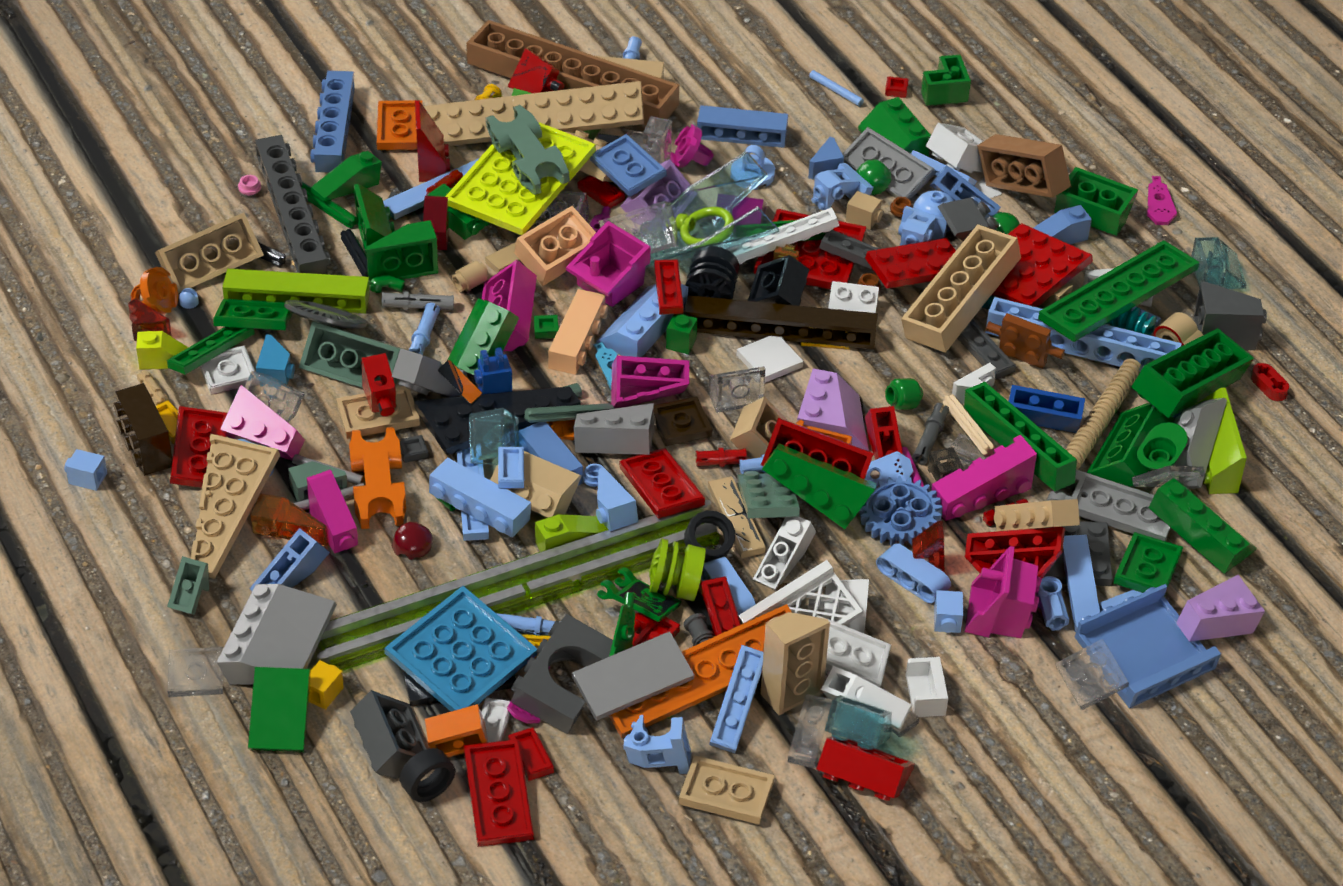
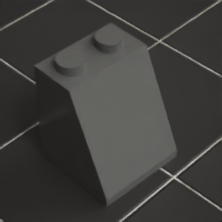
M1201 281L1193 317L1198 330L1203 335L1218 328L1244 350L1256 351L1258 341L1262 340L1263 331L1261 326L1262 323H1266L1267 312L1266 309L1262 308V302L1259 298Z

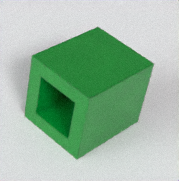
M674 314L667 326L666 349L689 355L697 338V318Z

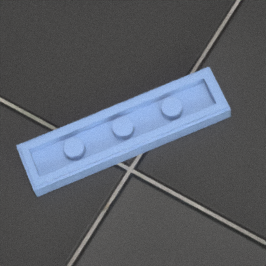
M1087 535L1064 536L1062 551L1075 632L1082 618L1100 613Z
M741 645L709 745L732 753L736 752L762 672L764 652Z

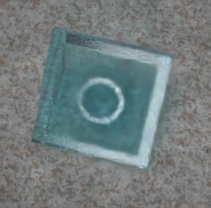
M499 408L469 415L471 463L498 465V447H519L518 417L506 409Z

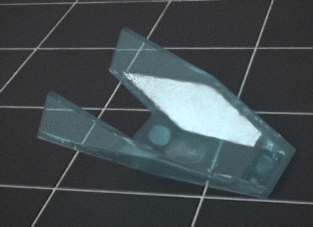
M747 151L689 186L636 235V238L651 246L650 264L646 267L654 266V260H683L692 258L694 253L702 247L717 246L730 249L779 232L777 226L758 206L725 227L724 219L719 216H708L698 220L695 229L689 231V233L694 238L705 239L692 245H687L682 240L680 232L675 229V220L680 213L690 215L702 208L721 207L732 214L733 208L768 176Z

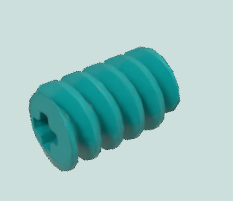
M1136 307L1133 311L1130 309L1106 323L1110 324V326L1151 336L1157 317L1153 315L1147 320L1149 313L1145 311L1139 316L1140 308Z

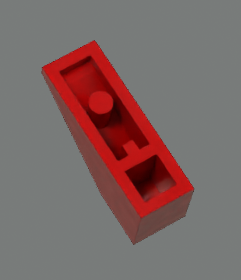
M894 406L870 409L865 416V422L875 460L896 451L903 454Z

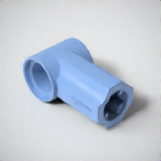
M1046 576L1042 578L1036 595L1039 597L1038 607L1042 611L1046 627H1049L1052 631L1061 630L1069 624V617L1061 594L1062 583L1056 577Z

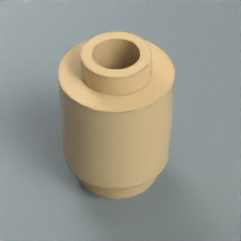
M475 260L456 270L455 274L452 275L453 284L459 292L469 291L487 281L488 270L483 263Z

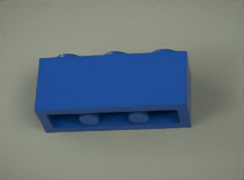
M1012 385L1008 401L1037 426L1077 433L1082 420L1085 398Z

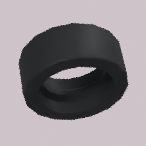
M706 510L698 513L691 519L684 533L685 546L687 547L689 544L702 547L696 540L695 531L703 523L713 524L723 532L724 543L716 550L705 548L704 562L725 557L735 541V529L732 522L724 514L717 511Z
M429 748L413 756L404 765L399 781L413 800L427 802L441 795L451 785L456 769L442 750ZM434 770L430 776L420 781L426 774Z

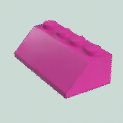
M515 260L484 282L483 300L507 309L519 317L503 351H513L517 347L525 345L530 337L529 331L532 321L531 316L534 306L537 275L518 260Z

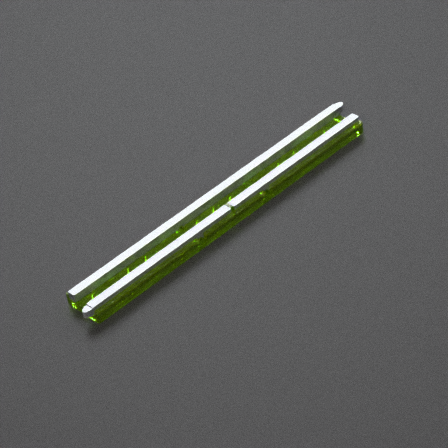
M705 500L704 506L659 519L654 514L639 519L637 523L614 531L608 529L468 575L458 580L443 583L331 620L318 644L321 652L317 655V663L321 660L329 665H335L343 671L387 656L385 654V647L461 586L466 587L495 613L511 615L598 586L604 580L613 581L618 577L622 578L624 575L618 573V570L623 567L630 569L633 574L649 569L654 551L659 546L661 539L668 540L667 552L671 551L675 541L679 542V554H684L686 549L684 533L689 522L698 513L710 510L711 501ZM703 523L697 527L695 537L702 547L708 549L719 545L717 526Z

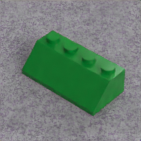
M1150 402L1121 412L1087 473L1128 487L1141 485L1145 481L1148 470L1137 459V451L1148 433L1155 426L1161 423H1173V416L1167 418L1160 414Z
M1172 478L1157 489L1148 507L1223 574H1226L1257 549L1247 538L1175 478Z

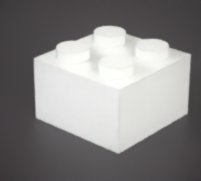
M937 123L926 147L933 151L932 155L938 159L946 160L948 162L947 165L957 171L963 169L969 173L973 171L983 172L977 146L983 140L964 127Z

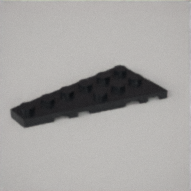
M570 386L482 394L473 403H469L463 396L414 401L415 410L446 455L538 423H530L525 420V410L527 408L581 405V401Z

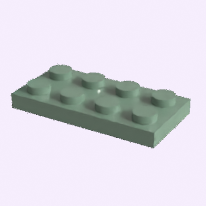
M746 471L744 474H737V484L748 518L800 516V506L795 493L767 473L759 474L756 471Z

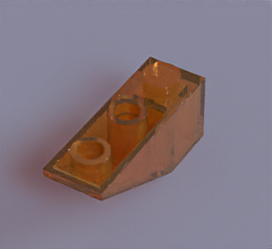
M260 493L251 514L253 533L290 540L300 528L320 545H328L327 526L286 498Z

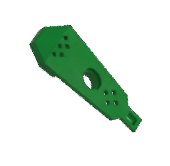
M626 593L625 604L620 609L609 657L633 646L635 635L634 593Z

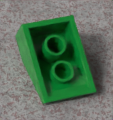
M431 220L407 224L366 247L369 285H371L370 281L374 277L384 275L404 280L438 274L437 237Z

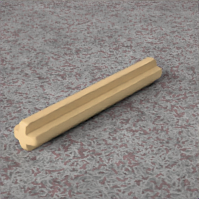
M953 394L944 396L943 405L949 407V413L985 457L993 455L996 448L956 396Z

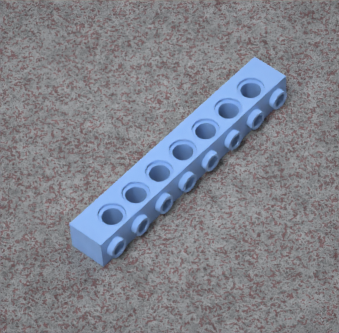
M997 297L993 299L987 318V324L991 321L1002 326L1006 313L1050 329L1052 345L1064 349L1066 354L1119 367L1126 359L1130 358L1137 360L1143 368L1144 365L1182 345V343L1106 324L1073 342L1038 319L1041 308ZM986 331V332H985V333H987V334H991V335H995V336H998V337H999V335L994 334V333H991V332H989V331Z

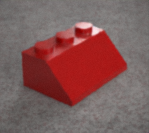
M837 735L826 738L816 770L822 771V776L829 780L838 781L839 778L849 782L848 786L853 789L864 791L867 788L875 791V797L890 801V798L900 796L914 769L915 763Z

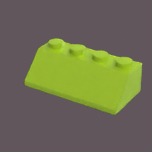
M1225 387L1219 388L1198 402L1225 398L1227 400L1203 480L1208 494L1238 493L1247 459Z

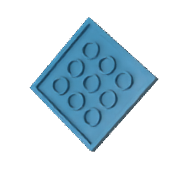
M461 586L385 647V654L449 711L479 704L523 668L531 657L535 658L538 655L536 653L537 648L464 586Z

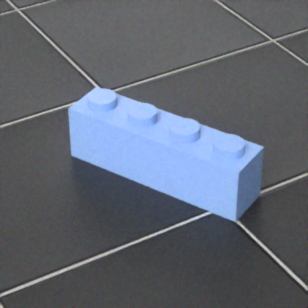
M450 458L443 461L429 475L430 494L453 505L456 509L475 517L478 521L490 525L501 533L513 538L530 521V501L506 488H498V484Z

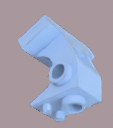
M840 163L837 170L822 171L815 176L813 198H811V201L823 211L831 208L834 200L841 199L844 194L850 199L857 191L871 195L874 187L847 163Z
M906 206L903 210L898 235H901L900 246L931 241L932 239H943L946 237L948 223L943 216Z
M640 715L637 722L632 723L631 727L633 729L631 733L624 739L623 748L628 762L643 768L678 766L679 774H688L691 766L692 751L683 717L671 718V730L665 735L650 736L644 725V716Z

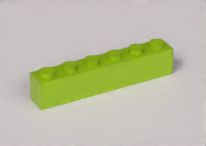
M227 268L222 287L224 299L270 302L300 300L336 307L350 313L363 314L367 312L370 297L369 277Z

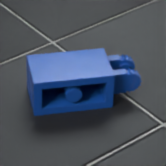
M496 348L495 356L489 357L486 350L480 351V359H477L478 369L474 370L475 382L478 384L477 388L482 394L512 392V369L507 355H503L502 348Z

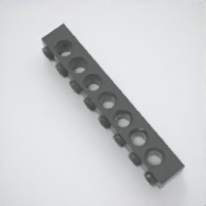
M282 135L256 139L257 159L297 273L328 275L327 266L331 265L329 253L323 250L325 245L322 235L318 236L319 227L317 220H312V206L306 203L308 202L305 188L301 189L300 173L296 174L295 172L297 171L294 158H290L291 149L289 143L284 142Z

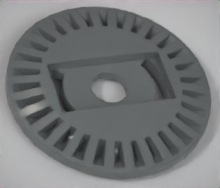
M287 300L284 304V307L290 312L322 324L351 329L367 326V321L364 318L336 307L300 300Z

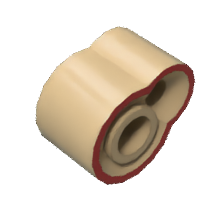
M1177 312L1161 323L1154 330L1153 336L1182 343L1181 346L1203 336V334L1198 330L1196 323L1191 317Z

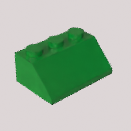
M899 97L880 102L858 125L861 133L869 127L910 154L914 150L929 156V148L926 145L931 137L930 133Z
M1075 167L1069 175L1071 186L1056 196L1054 213L1081 205L1092 219L1091 227L1117 236L1127 221L1138 194V189Z
M354 184L356 220L366 254L367 246L394 232L395 229L393 221L389 222L391 220L389 207L384 206L382 197L360 184Z
M478 298L447 360H450L458 369L466 371L467 374L474 377V370L478 369L477 359H480V351L486 350L489 357L495 356L496 348L501 347L503 351L519 317L492 302Z

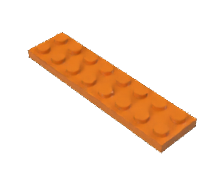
M783 605L682 651L694 673V679L609 715L620 737L623 739L631 733L633 729L631 727L632 723L637 722L640 715L644 716L646 728L727 691L741 645L764 652L766 623L774 617H779L788 612L792 613L788 605Z

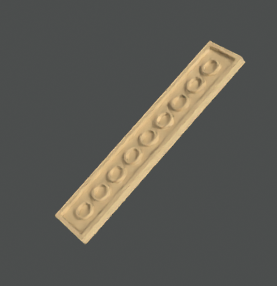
M641 81L424 106L443 133L444 144H449V146L491 142L485 118L492 115L501 122L513 121L515 119L513 107L517 105L523 106L532 113L539 123L563 132L644 124Z

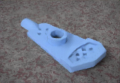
M898 451L870 463L865 480L877 483L876 487L878 486V481L887 484L889 477L893 482H897L898 476H901L902 481L906 482L913 473L911 461ZM878 471L880 473L879 478H871V472Z

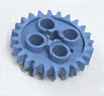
M898 476L897 482H893L890 477L887 484L878 481V488L876 487L859 510L861 525H865V532L871 531V538L880 536V543L887 539L890 540V546L895 541H899V544L903 546L905 541H908L913 546L914 539L923 542L924 535L931 537L932 530H938V523H941L942 515L941 499L936 497L935 490L930 491L929 484L921 487V480L912 483V479L909 477L905 482L902 481L901 476Z

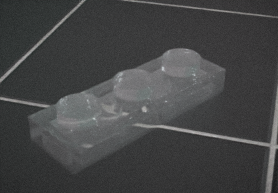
M809 694L805 695L787 763L815 768L832 707V699Z

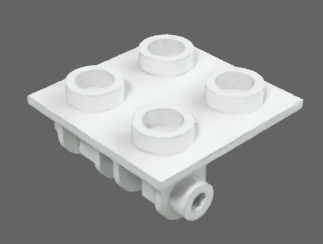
M832 281L828 309L876 313L879 287Z

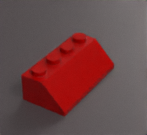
M778 418L761 466L764 465L778 444H782L809 455L813 459L821 462L824 461L833 467L845 472L848 471L865 479L874 453Z

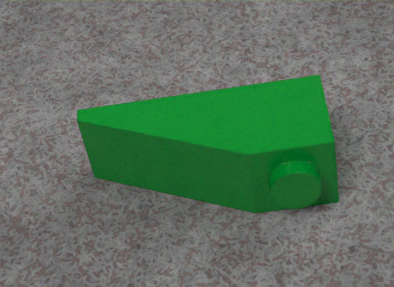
M369 151L350 156L311 187V191L322 201L326 202L354 193V184H360L365 188L379 185L382 161Z

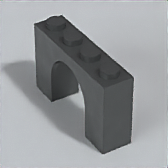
M566 614L561 622L556 620L549 632V635H551L549 640L543 639L536 652L539 654L537 658L531 657L524 669V672H526L525 676H518L511 690L515 693L511 703L568 735L579 718L586 701L559 686L550 676L548 667L558 661H572L584 667L609 657L613 640Z

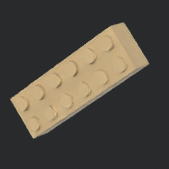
M977 224L901 318L905 337L946 353L1020 260L1021 254L1018 238Z

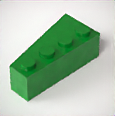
M778 444L762 468L763 471L843 529L847 528L874 492L877 484L873 481L862 479L848 471L845 472L833 467L824 461L821 462L813 459L809 455L782 444Z

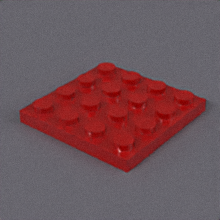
M777 209L772 222L799 220L810 215ZM838 221V227L832 229L862 242L866 235V226ZM822 240L798 241L786 248L776 249L764 256L758 257L754 274H756L758 265L791 255L809 269L806 285L831 290L832 281L849 283L855 263L820 249Z
M1021 223L1008 234L1018 238L1021 258L992 295L1001 299L1038 307L1093 262L1092 254Z

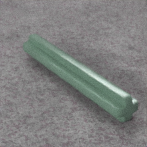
M606 403L527 408L524 418L530 423L576 420L577 414L614 409V406Z

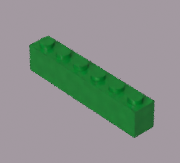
M983 382L965 390L964 408L979 427L1005 448L1014 443L1013 438L1022 435L1037 453L1034 474L1054 492L1075 483L1077 459L989 384Z

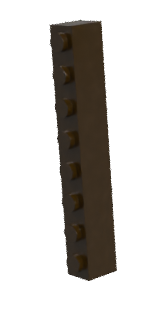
M688 295L685 307L686 316L697 318L698 333L761 339L774 336L782 337L784 341L866 349H874L878 313Z

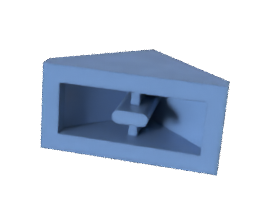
M829 137L810 160L809 179L814 180L815 176L822 171L837 170L839 164L844 162V157L833 137Z

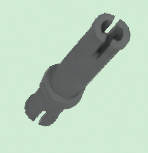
M942 403L934 405L933 412L924 425L923 435L912 455L915 463L920 455L922 456L919 465H925L928 462L934 443L945 426L944 421L949 413V407L945 405L940 413Z

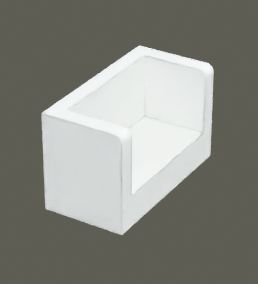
M940 657L908 659L906 681L913 717L946 716L948 695Z

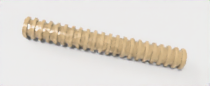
M1129 358L1122 363L1065 449L1077 459V470H1079L1091 449H1093L1097 440L1103 434V431L1132 389L1131 386L1143 369L1137 360Z

